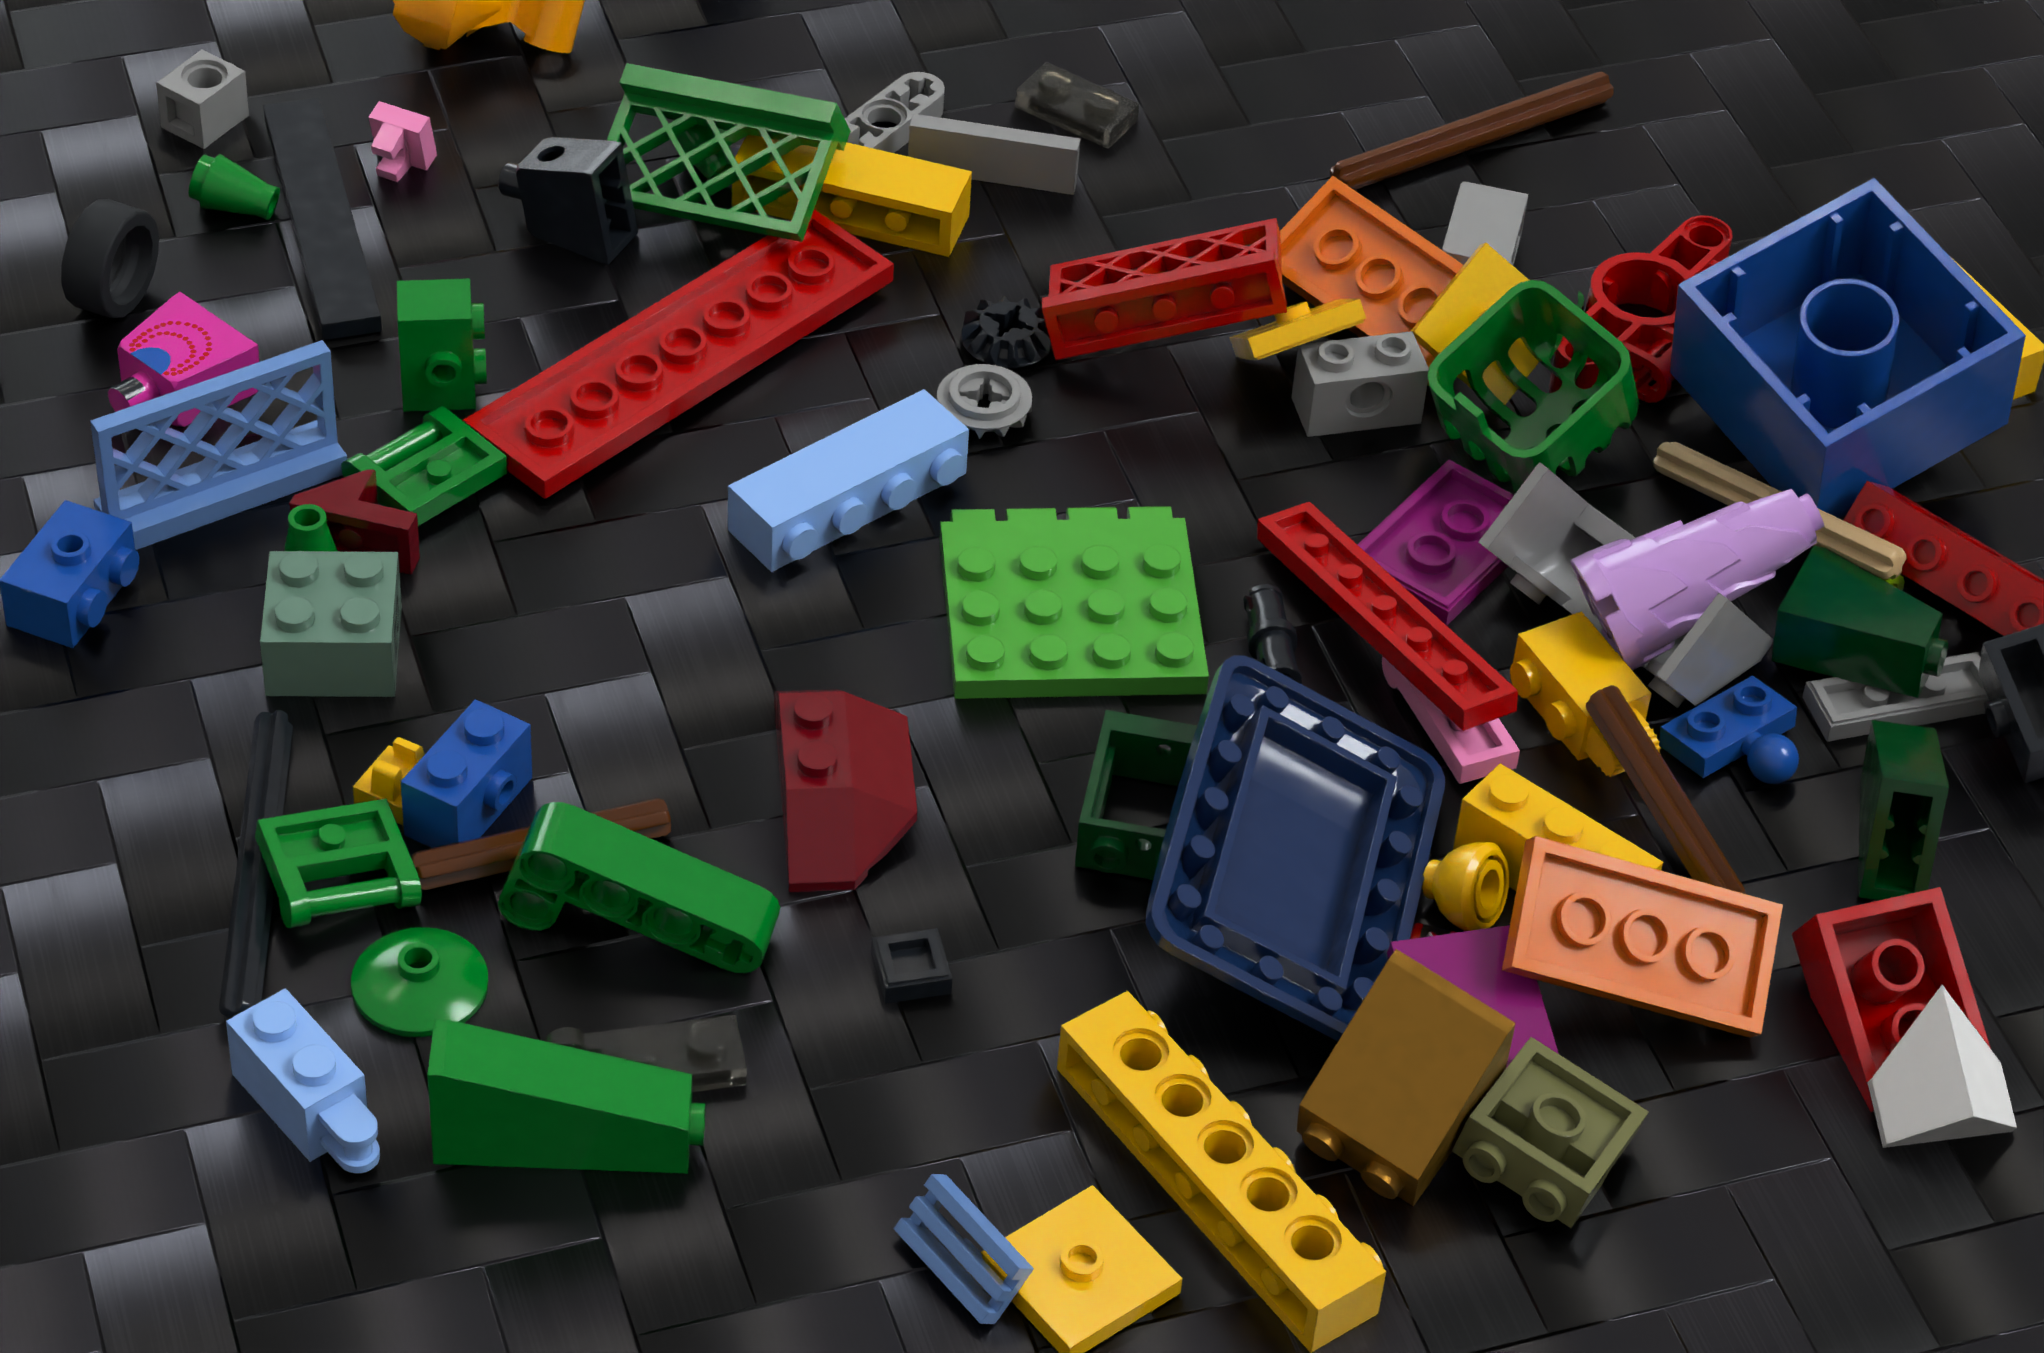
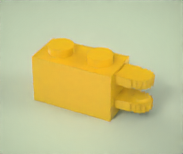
M1582 611L1518 634L1513 663L1510 667L1511 682L1518 690V694L1522 698H1527L1542 716L1552 736L1557 740H1561L1578 761L1590 757L1596 766L1601 768V772H1604L1606 776L1609 775V777L1625 772L1586 709V703L1590 696L1610 685L1620 689L1660 753V741L1657 739V734L1654 733L1653 728L1651 729L1646 721L1652 693Z

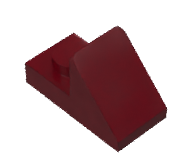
M368 469L295 494L289 503L290 511L304 504L317 505L325 511L327 525L338 552H398L399 572L412 575L420 559L417 513L378 505L375 470Z

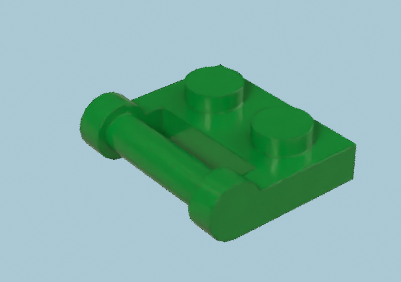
M439 406L423 416V423L368 455L357 453L341 463L343 477L368 469L375 470L378 503L382 506L417 513L419 526L506 475L507 456L450 410Z
M387 799L259 819L257 821L255 839L279 897L282 920L288 929L309 925L313 917L393 903L397 909L420 905L422 898L420 879ZM385 869L388 876L386 878L307 891L304 882Z

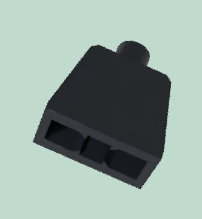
M549 137L543 139L520 163L508 162L501 170L499 176V190L501 194L521 199L527 229L536 238L599 263L609 265L638 234L621 142Z

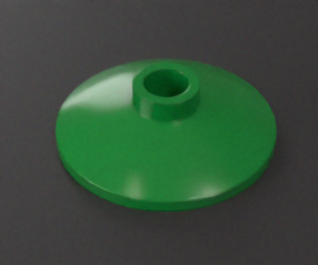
M408 928L383 936L363 951L352 970L351 992L357 1009L372 1025L395 1035L427 1037L433 1035L434 1019L465 1023L480 1009L488 991V969L481 953L465 938L437 928Z

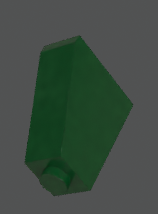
M1814 545L1777 611L1772 661L1918 698L1929 675L1940 676L1947 655L1948 641L1939 639L1942 620L1941 612L1827 548Z
M1878 720L1871 721L1860 777L1858 895L1861 898L1883 900L1928 890L1949 789L1938 736L1934 728Z

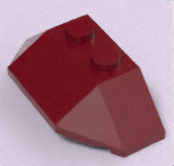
M838 689L774 691L789 892L855 890L868 876V870L885 857L917 821V802L908 717Z

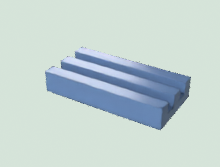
M931 1174L924 1184L929 1191L925 1196H916L909 1206L913 1214L910 1218H900L894 1230L980 1324H995L1034 1268L947 1175ZM942 1205L1007 1274L1004 1281L982 1259L980 1251L967 1238H963L939 1212Z

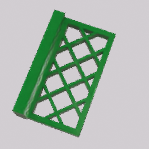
M626 63L619 82L625 93L607 140L621 142L622 148L626 142L628 147L623 149L625 164L636 160L645 176L630 184L634 209L802 242L835 150L844 151L851 132L838 104ZM636 113L658 117L663 125L662 128L633 143L628 134ZM666 119H671V120H674V121L671 122V123H668V121H667ZM695 125L710 127L715 137L685 154L676 136ZM719 129H723V130H727V131H725V132H723V133H720ZM748 135L763 137L768 147L738 164L728 146ZM671 139L680 157L650 173L641 156ZM771 139L780 141L773 143ZM801 145L816 147L817 151L813 162L791 174L781 156ZM723 150L732 168L702 184L693 166ZM776 160L785 178L755 194L745 176ZM688 170L697 187L676 199L662 196L657 186ZM740 180L750 198L730 209L715 207L710 196ZM804 184L803 190L801 192L799 186ZM652 189V191H653L654 194H649V193H646V192H648V191H650V190ZM793 190L799 201L791 222L768 217L763 206ZM705 200L707 205L699 204V202ZM756 210H757L758 213H759V215L751 214V213H753V212L756 211Z

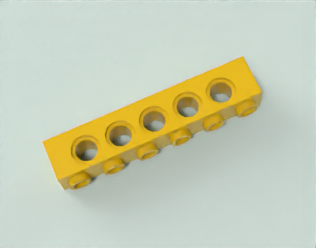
M1126 991L1061 1025L1057 1070L1310 1353L1378 1315L1386 1270L1378 1254L1370 1245L1363 1242L1360 1243L1339 1220L1337 1212L1330 1201L1322 1195H1316L1295 1173L1293 1164L1288 1156L1281 1149L1271 1147L1252 1126L1251 1120L1244 1108L1236 1101H1229L1213 1084L1200 1060L1193 1055H1187L1168 1035L1163 1021L1155 1012L1151 1010L1146 1011L1132 994Z

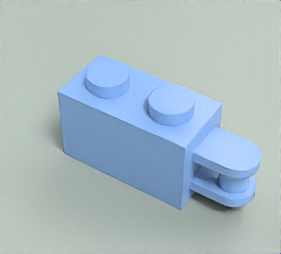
M286 988L226 1021L232 1075L309 1162L328 1152L344 1170L351 1173H364L373 1169L378 1164L380 1159V1147L376 1140L378 1123L376 1117L367 1108L365 1075Z

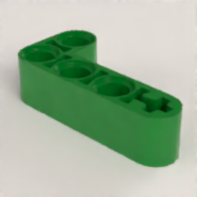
M550 802L542 805L537 811L520 846L498 901L501 914L509 922L517 927L534 931L550 928L555 923L566 901L734 973L752 972L762 965L781 908L778 899L760 885L564 802Z

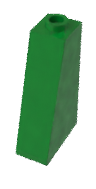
M434 1019L427 1074L433 1164L688 1174L690 1145H704L705 1103H692V1074L457 1021Z

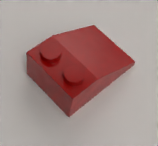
M1941 887L1816 914L1792 933L1810 997L1870 1112H1874L1868 1081L1874 1076L1941 985L1945 987L1990 1047Z

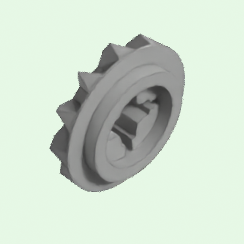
M975 364L958 368L941 381L937 390V401L968 429L975 430L979 439L985 432L990 431L1005 437L1009 427H1023L1027 413L1032 411V392L1027 382L1015 372L996 365ZM983 394H989L988 400L991 401L989 408L977 407L979 400L983 398Z

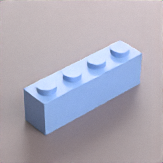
M923 389L728 485V531L767 569L773 572L795 560L805 558L820 547L844 535L852 534L862 526L894 510H899L911 501L941 486L949 485L965 475L967 470L969 429Z

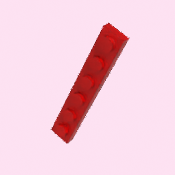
M1310 501L1258 519L1257 540L1462 731L1483 725L1486 722L1517 711L1518 690Z

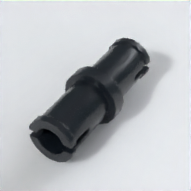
M1260 584L1248 590L1251 597L1245 595L1243 598L1244 609L1247 612L1250 630L1247 634V646L1251 656L1302 684L1301 673L1298 670L1294 653L1298 646V638L1294 626L1287 621L1282 592L1279 588L1270 584Z

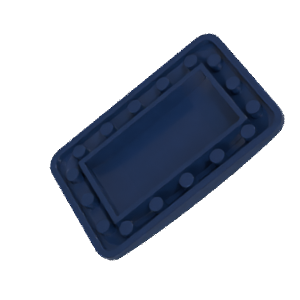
M1234 655L1226 659L1215 673L1166 828L1146 910V926L1150 936L1159 947L1169 954L1322 1034L1339 1041L1387 963V951L1390 943L1407 940L1411 937L1424 881L1423 874L1428 863L1445 790V776L1441 766L1433 756L1423 749L1253 658L1244 655Z

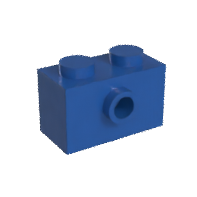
M65 500L0 578L6 626L74 648L90 627H95L100 623L107 605L121 587L128 586L136 576L140 557L139 553L135 550L132 522Z
M475 699L401 780L404 835L431 848L480 838L533 778L531 724Z

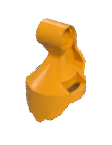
M392 0L395 4L393 16L403 31L423 43L425 47L446 50L466 33V37H468L480 28L511 22L525 33L523 38L525 42L538 48L558 53L572 52L585 0Z

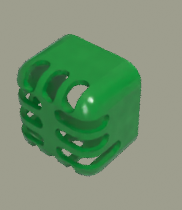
M1538 280L1520 282L1507 291L1436 356L1430 364L1427 375L1443 430L1450 439L1457 440L1461 438L1464 450L1473 459L1478 461L1486 459L1489 471L1500 482L1511 480L1514 493L1518 491L1539 462L1555 475L1558 467L1567 475L1577 476L1585 468L1586 458L1592 450L1597 453L1603 452L1611 444L1612 434L1617 427L1627 429L1631 426L1637 416L1639 407L1637 389L1627 348L1620 340L1554 286ZM1564 336L1574 349L1573 356L1566 367L1555 368L1550 361ZM1521 338L1532 355L1562 381L1559 390L1553 393H1545L1515 367L1510 360L1508 351L1517 339ZM1589 357L1597 365L1599 374L1591 388L1581 389L1577 387L1575 381ZM1495 361L1507 379L1537 405L1533 414L1526 417L1517 415L1490 391L1483 380V373L1492 362ZM1464 370L1468 382L1477 397L1489 410L1511 428L1510 434L1505 439H1502L1488 427L1484 412L1461 392L1455 396L1453 389L1454 380Z

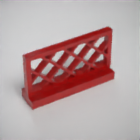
M1277 218L1050 265L1049 296L1042 298V312L1055 360L1286 313L1287 301L1282 284L1281 239Z

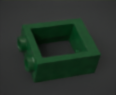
M1110 710L1105 711L1079 819L1075 867L1150 880L1154 879L1166 830L1103 819L1112 777L1115 775L1179 786L1197 725ZM1159 745H1168V746L1171 747V748H1170V749H1164V748L1160 747Z

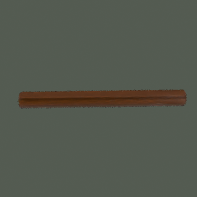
M1599 71L1338 161L1335 166L1330 168V178L1334 176L1353 190L1600 105L1613 96L1614 87L1610 84L1609 76Z

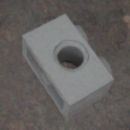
M1413 331L1302 344L1298 346L1291 398L1307 437L1421 424L1429 368Z

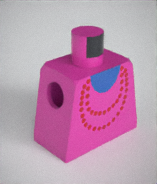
M178 292L120 341L117 351L121 382L108 391L109 402L116 412L259 362L258 344L182 292ZM250 388L239 392L228 406L256 394L258 390ZM193 408L180 413L172 425L185 427L191 424L201 410Z

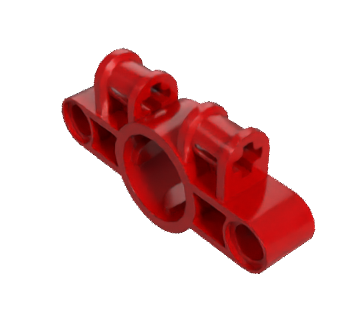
M1704 215L1691 217L1684 221L1651 253L1633 252L1619 254L1603 261L1593 272L1585 313L1620 340L1627 348L1638 399L1648 403L1659 402L1668 395L1671 383L1675 380L1670 373L1678 284L1728 257L1732 242V230L1721 219ZM1625 303L1643 304L1661 310L1668 316L1658 318L1640 317L1622 311L1615 305ZM1564 336L1554 355L1552 366L1555 368L1566 367L1573 356L1574 349ZM1587 358L1584 368L1575 381L1577 387L1581 389L1591 388L1599 374V369L1591 358ZM1552 372L1549 381V393L1556 392L1562 385V381ZM1652 380L1656 381L1653 386L1648 385Z

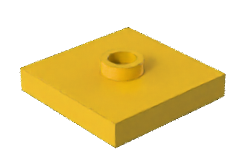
M1485 242L1479 245L1411 331H1413L1417 342L1436 358L1438 354L1507 291L1520 282L1529 281V279ZM1521 338L1511 345L1508 351L1510 360L1527 378L1539 361L1527 349ZM1495 361L1485 369L1483 373L1485 384L1506 405L1518 388L1507 379ZM1464 370L1457 377L1471 388Z
M1337 299L1309 309L1308 303L1305 301L1287 307L1286 313L1274 315L1275 322L1230 337V341L1236 357L1259 360L1364 323V319L1367 318L1360 299Z
M1093 1185L1005 1237L1034 1268L1012 1299V1303L1059 1353H1085L1181 1293L1182 1277ZM985 1250L981 1251L982 1259L1004 1281L1007 1274Z

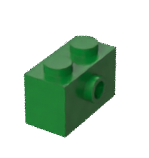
M470 278L397 281V317L403 412L432 411L439 406H443L448 410L476 409L475 385L487 384L485 348L473 349L474 339H485L484 304L471 303Z

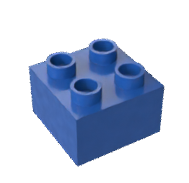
M1873 178L1678 284L1670 373L1773 488L1782 492L1792 489L1798 497L1808 493L1818 509L1840 519L1847 515L1866 481L1893 489L2008 424L2026 335L1891 194Z

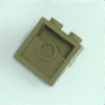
M1530 1037L1471 1113L1452 1152L1463 1158L1465 1169L1475 1179L1484 1183L1499 1181L1522 1196L1525 1208L1535 1218L1546 1222L1558 1219L1571 1228L1602 1186L1610 1169L1639 1131L1649 1111Z

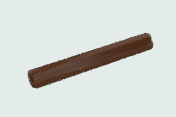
M1610 685L1592 694L1586 703L1588 713L1692 879L1746 894L1741 881L1620 689Z
M661 798L591 812L651 839L667 836L671 832L670 813L665 801ZM530 826L415 852L411 859L420 879L421 890L427 891L510 872Z

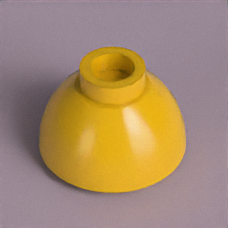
M1492 842L1464 844L1449 852L1442 861L1431 860L1427 864L1423 874L1422 890L1424 896L1436 901L1440 912L1450 923L1464 931L1486 929L1495 924L1503 911L1509 889L1508 864L1497 844Z

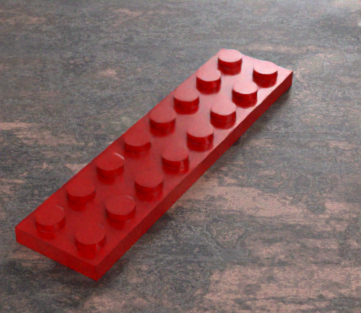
M814 209L802 242L769 235L765 236L463 419V422L507 456V471L546 499L893 282L894 263Z

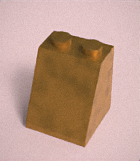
M1396 949L1299 1104L1296 1132L1302 1135V1140L1306 1146L1318 1156L1329 1161L1340 1159L1359 1171L1366 1185L1379 1195L1388 1199H1395L1398 1196L1414 1206L1452 1153L1471 1113L1505 1071L1516 1023Z

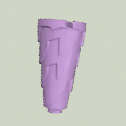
M1792 489L1750 503L1742 501L1733 503L1684 525L1679 520L1631 540L1618 539L1571 559L1570 562L1593 616H1597L1603 627L1601 631L1605 639L1633 671L1673 648L1675 640L1690 631L1718 593L1733 601L1774 578L1777 569L1786 565L1817 543L1815 531L1823 528L1824 522L1817 506L1808 493L1798 497Z

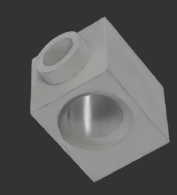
M203 49L156 82L161 128L202 149L208 147L249 116L245 71Z

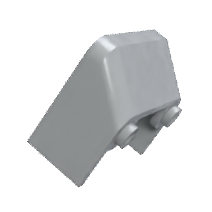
M1539 462L1478 543L1517 573L1510 583L1540 605L1543 599L1548 596L1571 614L1582 611L1604 637L1601 631L1603 627L1597 616H1593L1570 561L1585 552L1618 539L1631 540L1635 537L1587 503L1551 470ZM1718 593L1690 631L1675 640L1673 648L1653 658L1642 667L1654 675L1648 687L1676 708H1679L1685 699L1697 706L1759 663L1774 644V639L1729 599Z

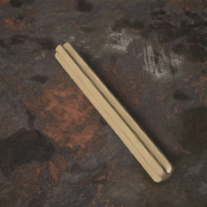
M1678 442L1661 443L1653 460V466L1657 472L1728 506L1740 501L1750 503L1782 492ZM1818 509L1823 519L1824 527L1815 531L1817 536L1815 546L1827 548L1881 579H1896L1901 574L1902 566L1906 560V553L1903 548Z

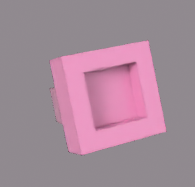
M379 101L368 117L374 140L371 145L372 154L383 157L376 167L377 176L398 182L411 166L427 171L437 156L430 117Z

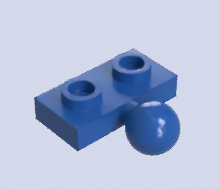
M1751 676L1660 727L1659 746L1702 778L1747 755L1748 767L1755 778L1766 784H1780L1794 775L1799 764V754L1795 744L1789 738L1781 735L1795 727L1797 706L1756 677Z

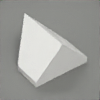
M1941 985L1874 1076L1868 1081L1883 1148L2013 1132L2017 1128L2001 1062L1945 987Z

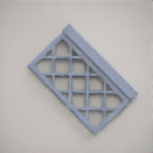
M323 340L90 421L100 497L93 499L94 508L97 511L132 522L135 550L342 476L341 463L347 460V454L338 444L331 351ZM313 367V374L298 393L285 387L296 372ZM250 388L258 390L241 413L227 407L239 392ZM275 398L289 403L272 425L258 420ZM193 408L201 410L184 433L170 428V425L180 413ZM306 411L317 415V420L293 428ZM218 418L232 423L215 446L201 440ZM133 429L142 431L126 453L112 448L111 437ZM249 431L263 436L259 441L235 449ZM160 438L174 444L157 466L143 461ZM192 451L205 456L203 461L178 469ZM133 472L148 477L144 482L120 490Z

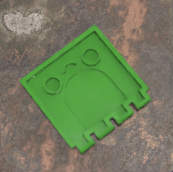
M1171 506L1128 507L1127 519H1118L1116 507L1067 508L1066 520H1057L1055 508L1006 509L1005 521H996L994 509H951L950 521L940 522V550L955 699L1207 694L1209 674L1185 518H1173Z

